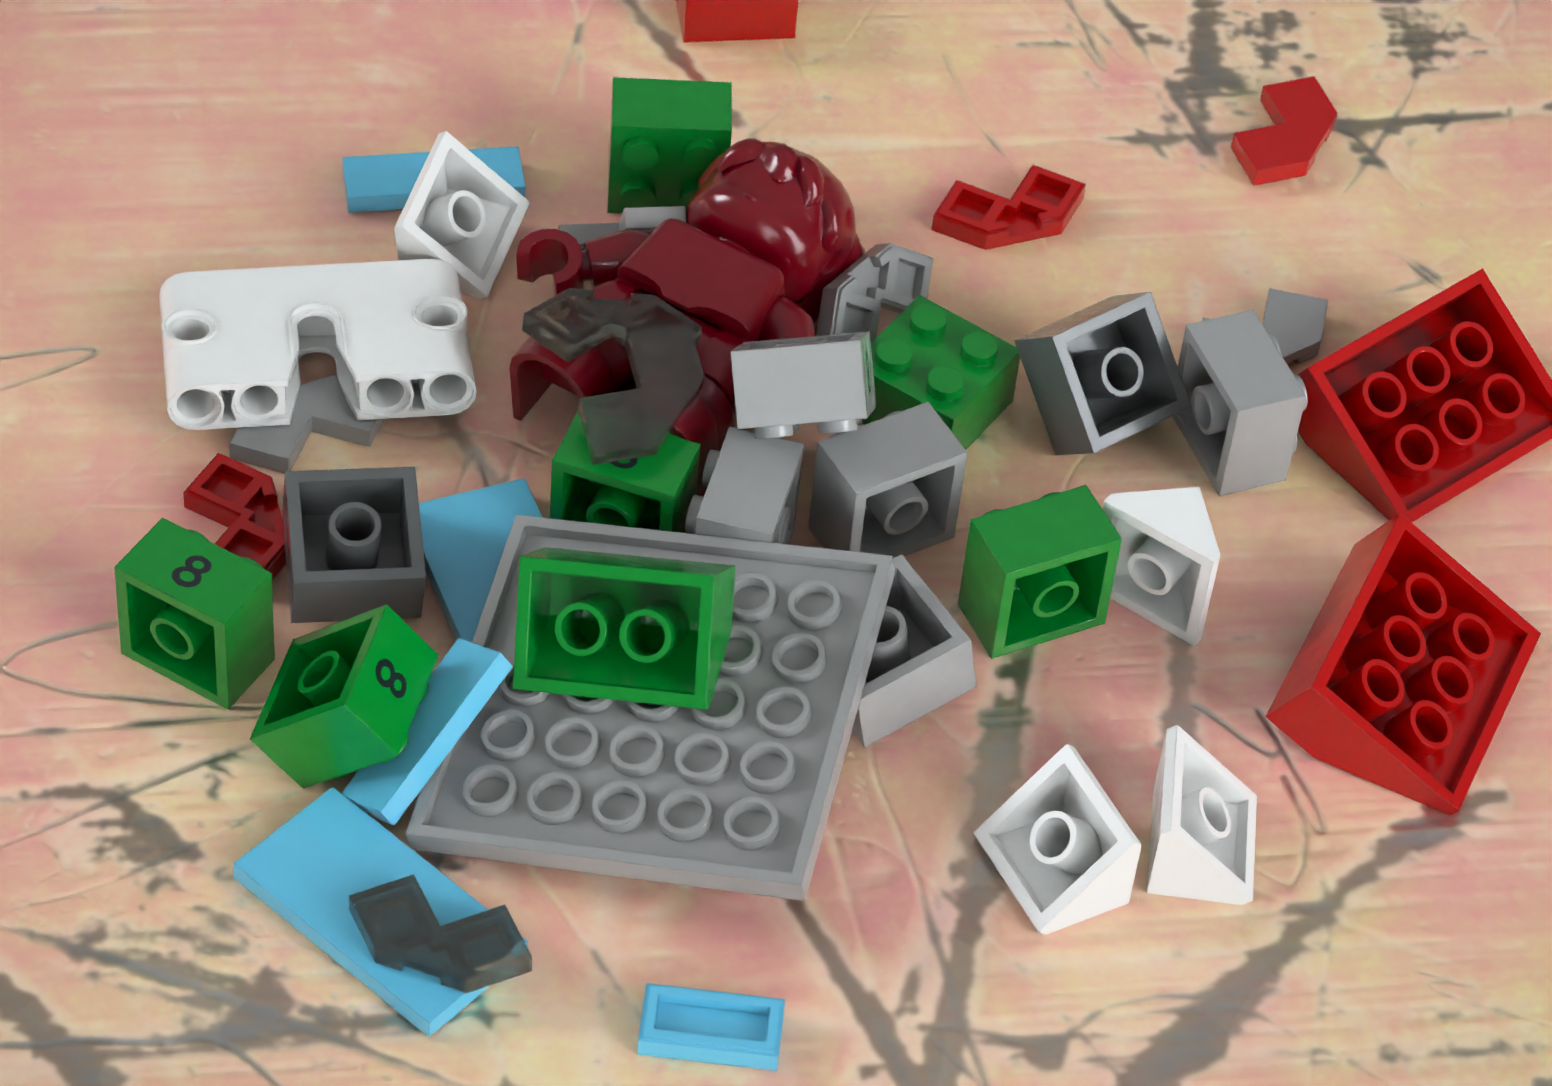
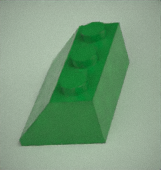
M542 547L520 556L513 689L707 710L712 703L732 631L735 565Z

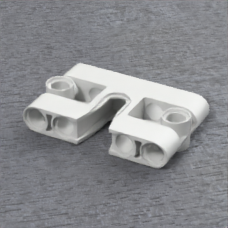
M415 259L193 271L175 274L166 279L161 286L159 298L167 411L170 419L182 428L208 430L290 425L301 385L299 359L305 354L314 352L327 353L334 357L338 383L357 421L452 415L469 408L475 400L477 389L468 340V310L462 302L458 274L450 263L443 260Z

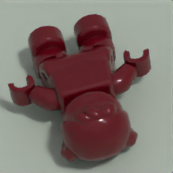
M749 138L736 142L727 151L719 155L699 178V189L695 192L685 210L686 222L669 218L664 220L652 233L643 230L625 229L585 241L583 251L576 238L558 229H541L529 233L520 241L516 254L517 278L533 283L541 276L553 274L554 299L557 311L568 308L579 300L584 291V281L590 280L593 289L585 294L576 304L566 322L561 325H543L530 335L511 358L509 371L513 418L522 421L553 383L577 395L580 401V408L599 414L604 411L622 421L699 443L700 456L696 495H705L707 488L702 487V477L710 449L721 451L729 426L738 428L730 351L743 342L815 336L814 323L819 318L823 288L865 254V249L861 245L856 233L854 207L842 182L817 158L789 147L784 143L759 141L755 138Z

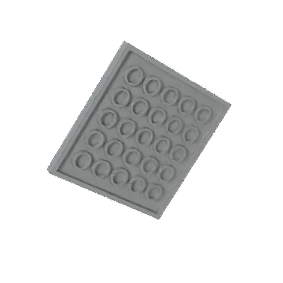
M516 515L472 643L500 652L513 667L421 789L405 833L410 848L412 850L805 901L894 579L895 567L893 556ZM542 547L735 565L732 631L710 708L706 710L513 689L520 556Z

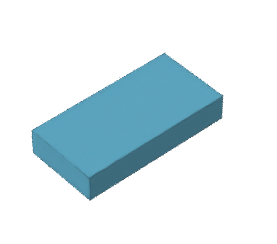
M646 983L637 1055L777 1071L785 999Z

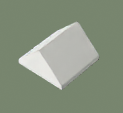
M447 131L441 132L433 144L394 227L398 260L440 259L448 262L458 274L461 294L478 299L486 298L504 262L530 201Z
M1200 487L1111 493L1104 500L1102 509L1122 538L1110 599L1195 647L1202 639L1220 559V551Z
M1178 725L1166 730L1153 788L1147 893L1244 905L1253 901L1257 795Z
M1066 744L973 832L1039 933L1047 935L1129 903L1142 845L1074 746Z

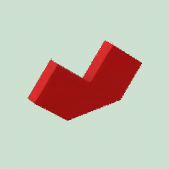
M1315 76L1264 85L1260 101L1275 125L1233 134L1231 149L1253 186L1306 176L1314 163L1315 155L1333 131L1338 113Z
M1033 164L1011 199L956 180L934 213L931 230L983 250L1060 235L1081 204L1086 184Z
M217 453L183 492L184 508L228 527L215 544L239 557H246L256 561L264 570L272 573L273 580L286 565L283 518L273 479L265 473Z

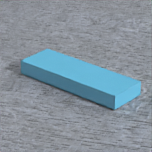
M518 146L468 149L525 197L526 186ZM430 152L342 157L348 213L403 210Z
M458 638L430 675L428 692L418 705L408 730L409 739L405 748L397 757L387 763H377L359 769L342 794L368 815L394 826L513 666L500 652Z

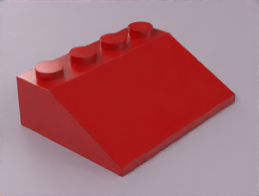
M1483 268L1297 374L1304 382L1308 397L1307 407L1302 411L1298 432L1305 444L1388 520L1401 513L1409 521L1414 522L1552 439V379Z
M1399 513L1354 544L1265 717L1312 757L1451 816L1459 811L1541 633L1404 515Z

